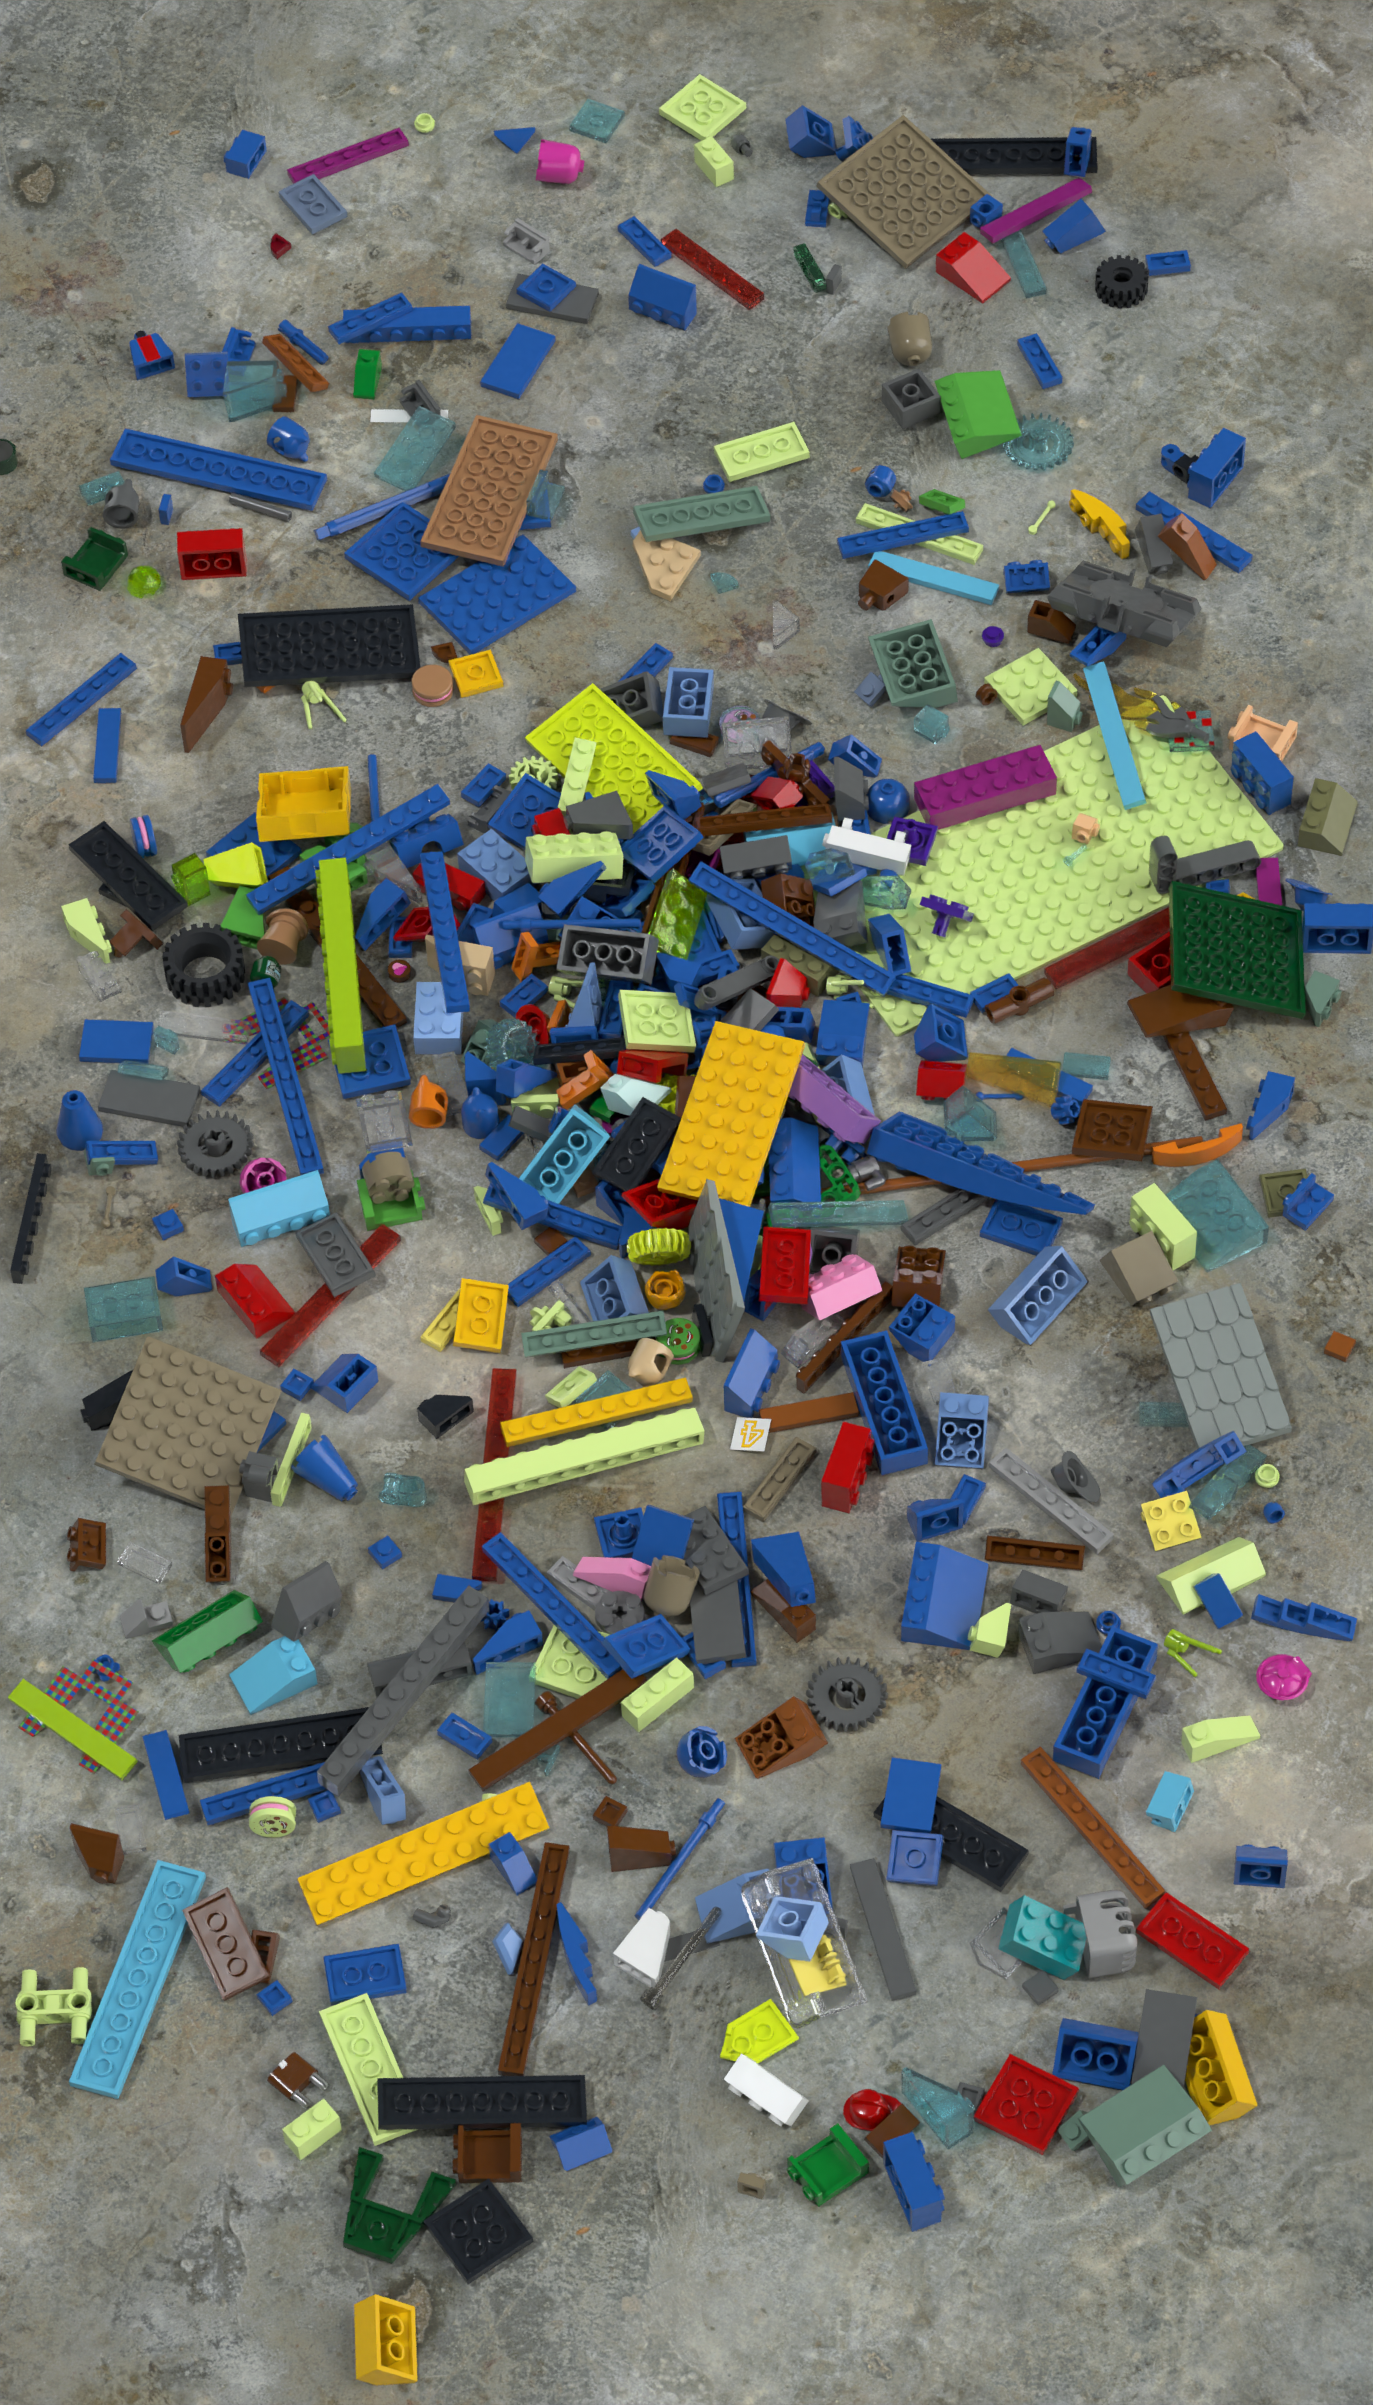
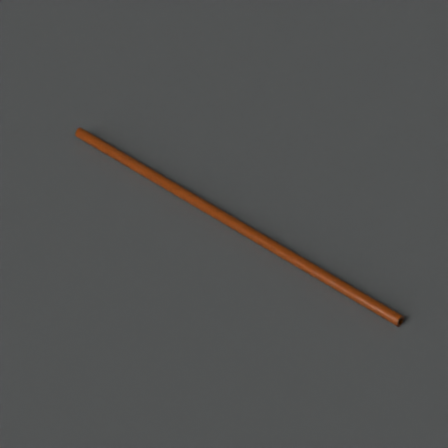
M1202 1136L1146 1143L1143 1156L1152 1155L1153 1147L1175 1141L1179 1149L1201 1143L1203 1138ZM1067 1154L1011 1163L1023 1168L1024 1172L1116 1159ZM923 1175L886 1179L884 1185L867 1191L864 1183L857 1184L861 1190L860 1195L943 1183ZM843 1185L848 1193L852 1192L848 1185ZM831 1187L821 1188V1193L825 1192ZM770 1196L761 1197L763 1208L772 1207Z

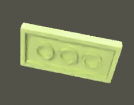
M795 422L714 446V453L729 482L810 458V452Z

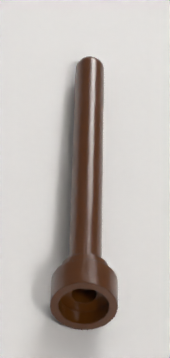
M550 1691L542 1693L535 1701V1705L541 1712L552 1716L559 1711L557 1708L558 1704L556 1703L557 1699ZM578 1731L569 1736L570 1739L609 1784H615L617 1781L616 1776Z

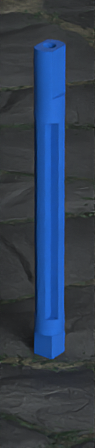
M450 474L327 522L325 526L313 530L317 540L328 536L333 537L388 515L402 501L411 506L441 494Z

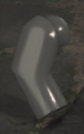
M440 1905L437 1911L428 1913L417 1908L413 1914V1920L434 1928L449 1921L451 1909L447 1905Z

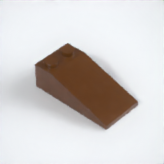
M200 657L180 724L185 753H189L226 705L228 696L232 695L233 683H230L231 669H228L227 659Z
M1171 985L1127 1001L1128 1007L1146 1038L1222 1027L1226 1025L1234 1009L1231 1003L1172 991Z

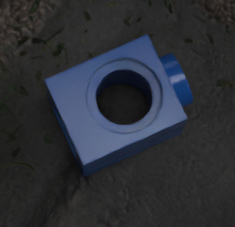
M986 194L970 207V222L975 227L981 228L1002 217L1003 204L989 194Z

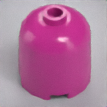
M541 139L535 181L562 184L574 182L579 172L583 173L585 160H581L579 149L571 144Z

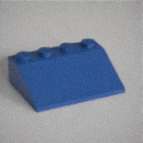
M916 1542L901 1625V1641L970 1650L971 1641L968 1640L970 1627L976 1625L981 1615L989 1564L942 1545Z

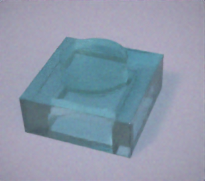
M158 1025L153 1032L155 1045L175 1055L180 1049L178 1035L173 1030L165 1029Z

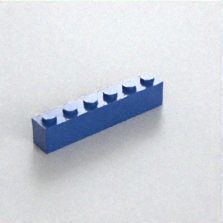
M470 306L414 307L413 311L344 343L471 339ZM365 309L343 310V319Z

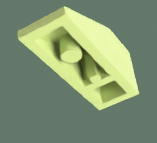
M1251 1716L1209 1719L1182 1728L1181 1743L1191 1763L1260 1739V1734Z

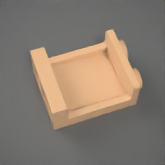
M1248 705L1245 711L1240 712L1237 725L1235 727L1232 726L1228 733L1227 739L1230 740L1229 749L1233 750V742L1257 731L1282 762L1297 737L1298 722L1289 720L1285 727L1252 713L1253 706Z

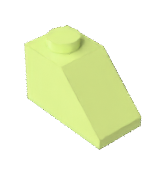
M1005 1603L979 1618L976 1625L970 1627L968 1640L971 1641L970 1651L997 1658L1000 1656L1006 1644L1011 1604Z

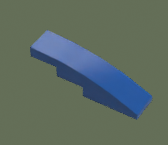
M1260 1594L1255 1598L1251 1616L1252 1620L1281 1629L1343 1641L1353 1640L1357 1622L1355 1617L1313 1602L1306 1606L1287 1598L1280 1602Z
M167 1730L142 1736L165 1820L190 1814Z
M560 1902L557 1904L560 1939L565 1958L573 1979L589 2006L597 2002V1992L589 1978L593 1977L592 1965L585 1956L588 1953L587 1939Z

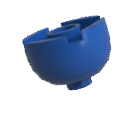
M878 780L869 788V793L866 794L869 799V810H867V813L876 822L888 824L889 821H893L894 816L899 818L906 817L910 810L909 793L906 787L897 780Z
M698 1726L687 1732L680 1739L676 1751L677 1760L687 1774L697 1778H706L716 1774L725 1766L727 1761L726 1745L724 1741L720 1742L715 1736L718 1734L715 1730L707 1726Z

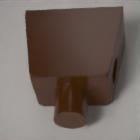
M875 559L859 582V597L861 598L858 601L859 607L867 611L873 605L880 610H886L909 592V578Z

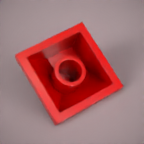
M428 907L413 908L393 939L395 941L425 942L426 935L433 936ZM454 915L456 930H458L461 924Z
M780 958L766 993L767 1000L777 1007L801 1008L803 1001H807L810 994V988L807 987V977L786 959Z

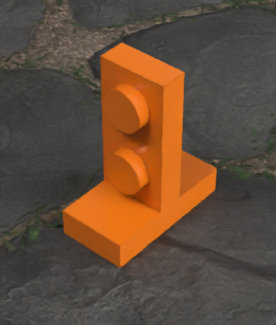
M529 932L521 933L511 968L520 982L532 973L533 967L557 964L561 941L537 944Z
M592 1050L584 1054L588 1069L556 1090L560 1104L566 1110L601 1088L614 1075Z

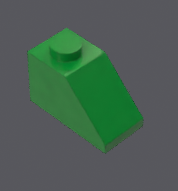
M359 349L355 364L353 398L375 400L382 370L380 351Z

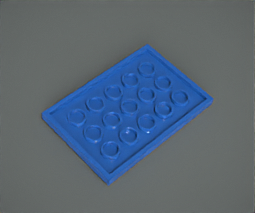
M522 534L515 539L504 567L478 561L418 597L419 604L471 655L576 592V586Z

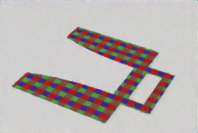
M285 997L277 1000L279 1011L289 1003ZM313 1002L303 1008L308 1011L311 1010L326 1032L316 1037L305 1021L298 1027L307 1043L291 1051L297 1073L328 1058L318 1043L330 1037L328 1022ZM255 1012L223 1028L231 1041L260 1032ZM268 1067L258 1076L266 1089L275 1085L271 1068Z

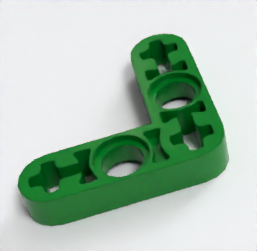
M829 1145L819 1147L820 1168L833 1186L821 1193L822 1212L809 1211L813 1216L810 1219L806 1217V1214L809 1212L798 1213L801 1224L807 1228H811L813 1224L823 1222L859 1198L861 1193L856 1180L835 1149ZM825 1154H827L833 1162L830 1165L823 1157ZM842 1169L844 1171L841 1177H832V1173L835 1170ZM847 1183L852 1192L848 1193L843 1184ZM827 1199H835L833 1206L829 1208L823 1206Z

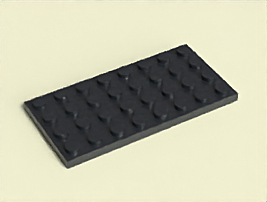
M413 604L238 614L244 687L304 684L308 681L331 683L412 678L414 673L421 668Z

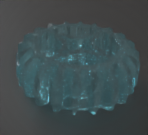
M516 1018L504 1019L494 1024L493 1028L488 1031L490 1036L485 1038L488 1043L484 1047L488 1050V1055L485 1058L490 1060L488 1066L494 1067L493 1070L496 1071L497 1065L509 1059L534 1065L535 1047L540 1042L535 1040L537 1033L532 1032V1026H528L526 1021H520Z

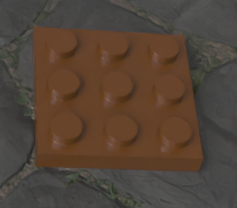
M1083 1099L1072 1145V1154L1142 1161L1152 1119L1153 1106Z

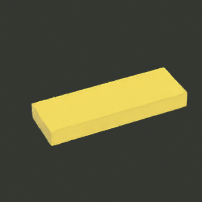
M460 1288L420 1337L421 1342L439 1352L444 1349L454 1336Z

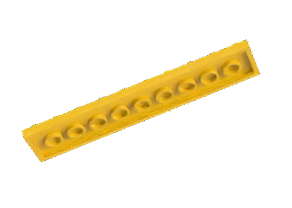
M527 1782L297 1878V1881L314 1922L318 1926L490 1854L488 1844L508 1832H511L516 1841L519 1842L548 1830L550 1827L531 1783Z

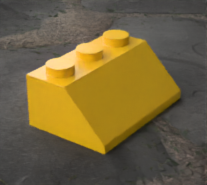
M376 2294L354 2304L356 2380L373 2385L417 2382L415 2306Z

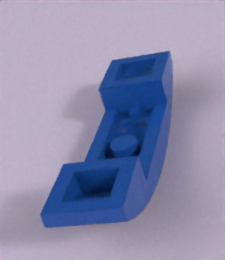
M1231 1431L1180 1460L1158 1477L1152 1485L1160 1498L1184 1492L1185 1488L1224 1463L1227 1465L1247 1451L1236 1433Z

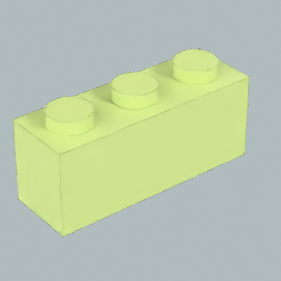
M675 1658L621 1702L622 1717L639 1733L694 1688L693 1673L678 1658Z

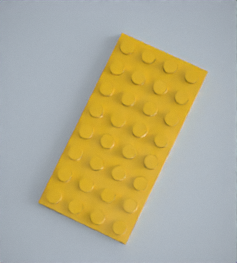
M715 1021L657 1186L658 1191L699 1201L706 1179L715 1181L719 1198L750 1207L805 1048L804 1041Z

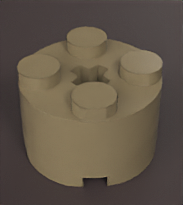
M385 1152L376 1155V1160L371 1163L369 1160L364 1163L362 1172L368 1194L372 1198L373 1203L380 1204L384 1201L392 1200L404 1201L409 1197L408 1193L414 1187V1179L406 1156L405 1158L402 1157L399 1152Z

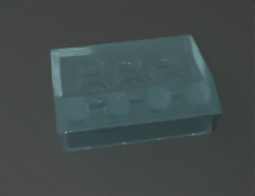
M1218 1159L1197 1169L1165 1195L1197 1231L1195 1257L1207 1273L1268 1242L1269 1226Z

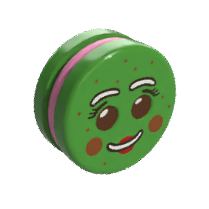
M673 1318L665 1321L667 1335L656 1337V1341L667 1346L674 1354L671 1364L682 1365L694 1360L700 1352V1332L698 1327L692 1321L684 1318Z

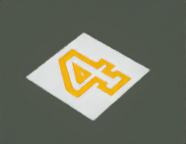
M737 1417L730 1450L764 1451L771 1419Z

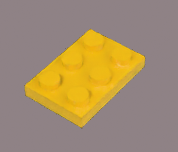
M461 1279L453 1346L500 1353L509 1285Z

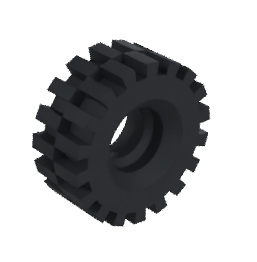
M1117 255V259L1111 256L1108 258V262L1103 260L1101 266L1098 265L1095 278V293H1097L1098 299L1102 298V303L1104 304L1109 302L1110 307L1118 305V309H1122L1123 305L1131 308L1132 303L1135 306L1138 305L1139 300L1143 301L1148 292L1149 274L1148 269L1144 268L1145 264L1143 262L1138 264L1137 258L1131 260L1128 255L1125 258ZM1119 278H1124V279H1127V280H1129V281H1127V282H1117V281H1115V280H1116V279H1119Z

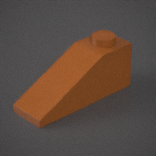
M1183 513L1168 521L1159 533L1158 537L1204 581L1217 566L1198 528Z

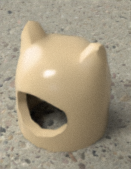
M641 1338L629 1358L627 1367L629 1376L640 1383L642 1388L656 1385L664 1378L674 1358V1354L667 1346L656 1340ZM657 1354H662V1355H664L666 1358L659 1357V1356H656V1355H657Z

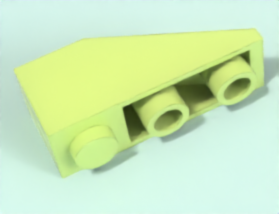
M87 898L61 906L63 919L70 937L104 963H110L109 953L112 952L111 945L108 939L104 940L103 938L105 931L102 923H97L96 921L98 914L95 906H90Z

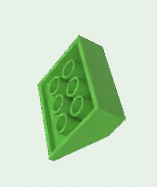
M1000 370L953 373L935 380L954 444L961 459L1022 436Z

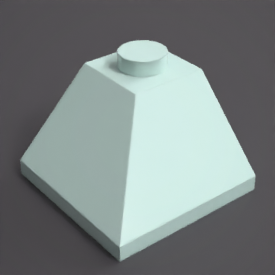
M614 1074L600 1088L608 1109L628 1116L631 1115L642 1097L658 1105L671 1092L670 1087L619 1074Z

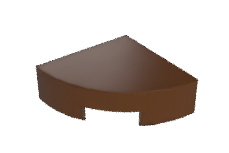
M453 642L431 646L433 656L441 662L449 663V660L457 658Z

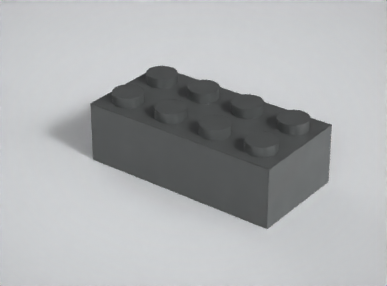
M564 924L557 970L565 975L585 977L590 963H595L597 978L652 984L659 939L646 933Z

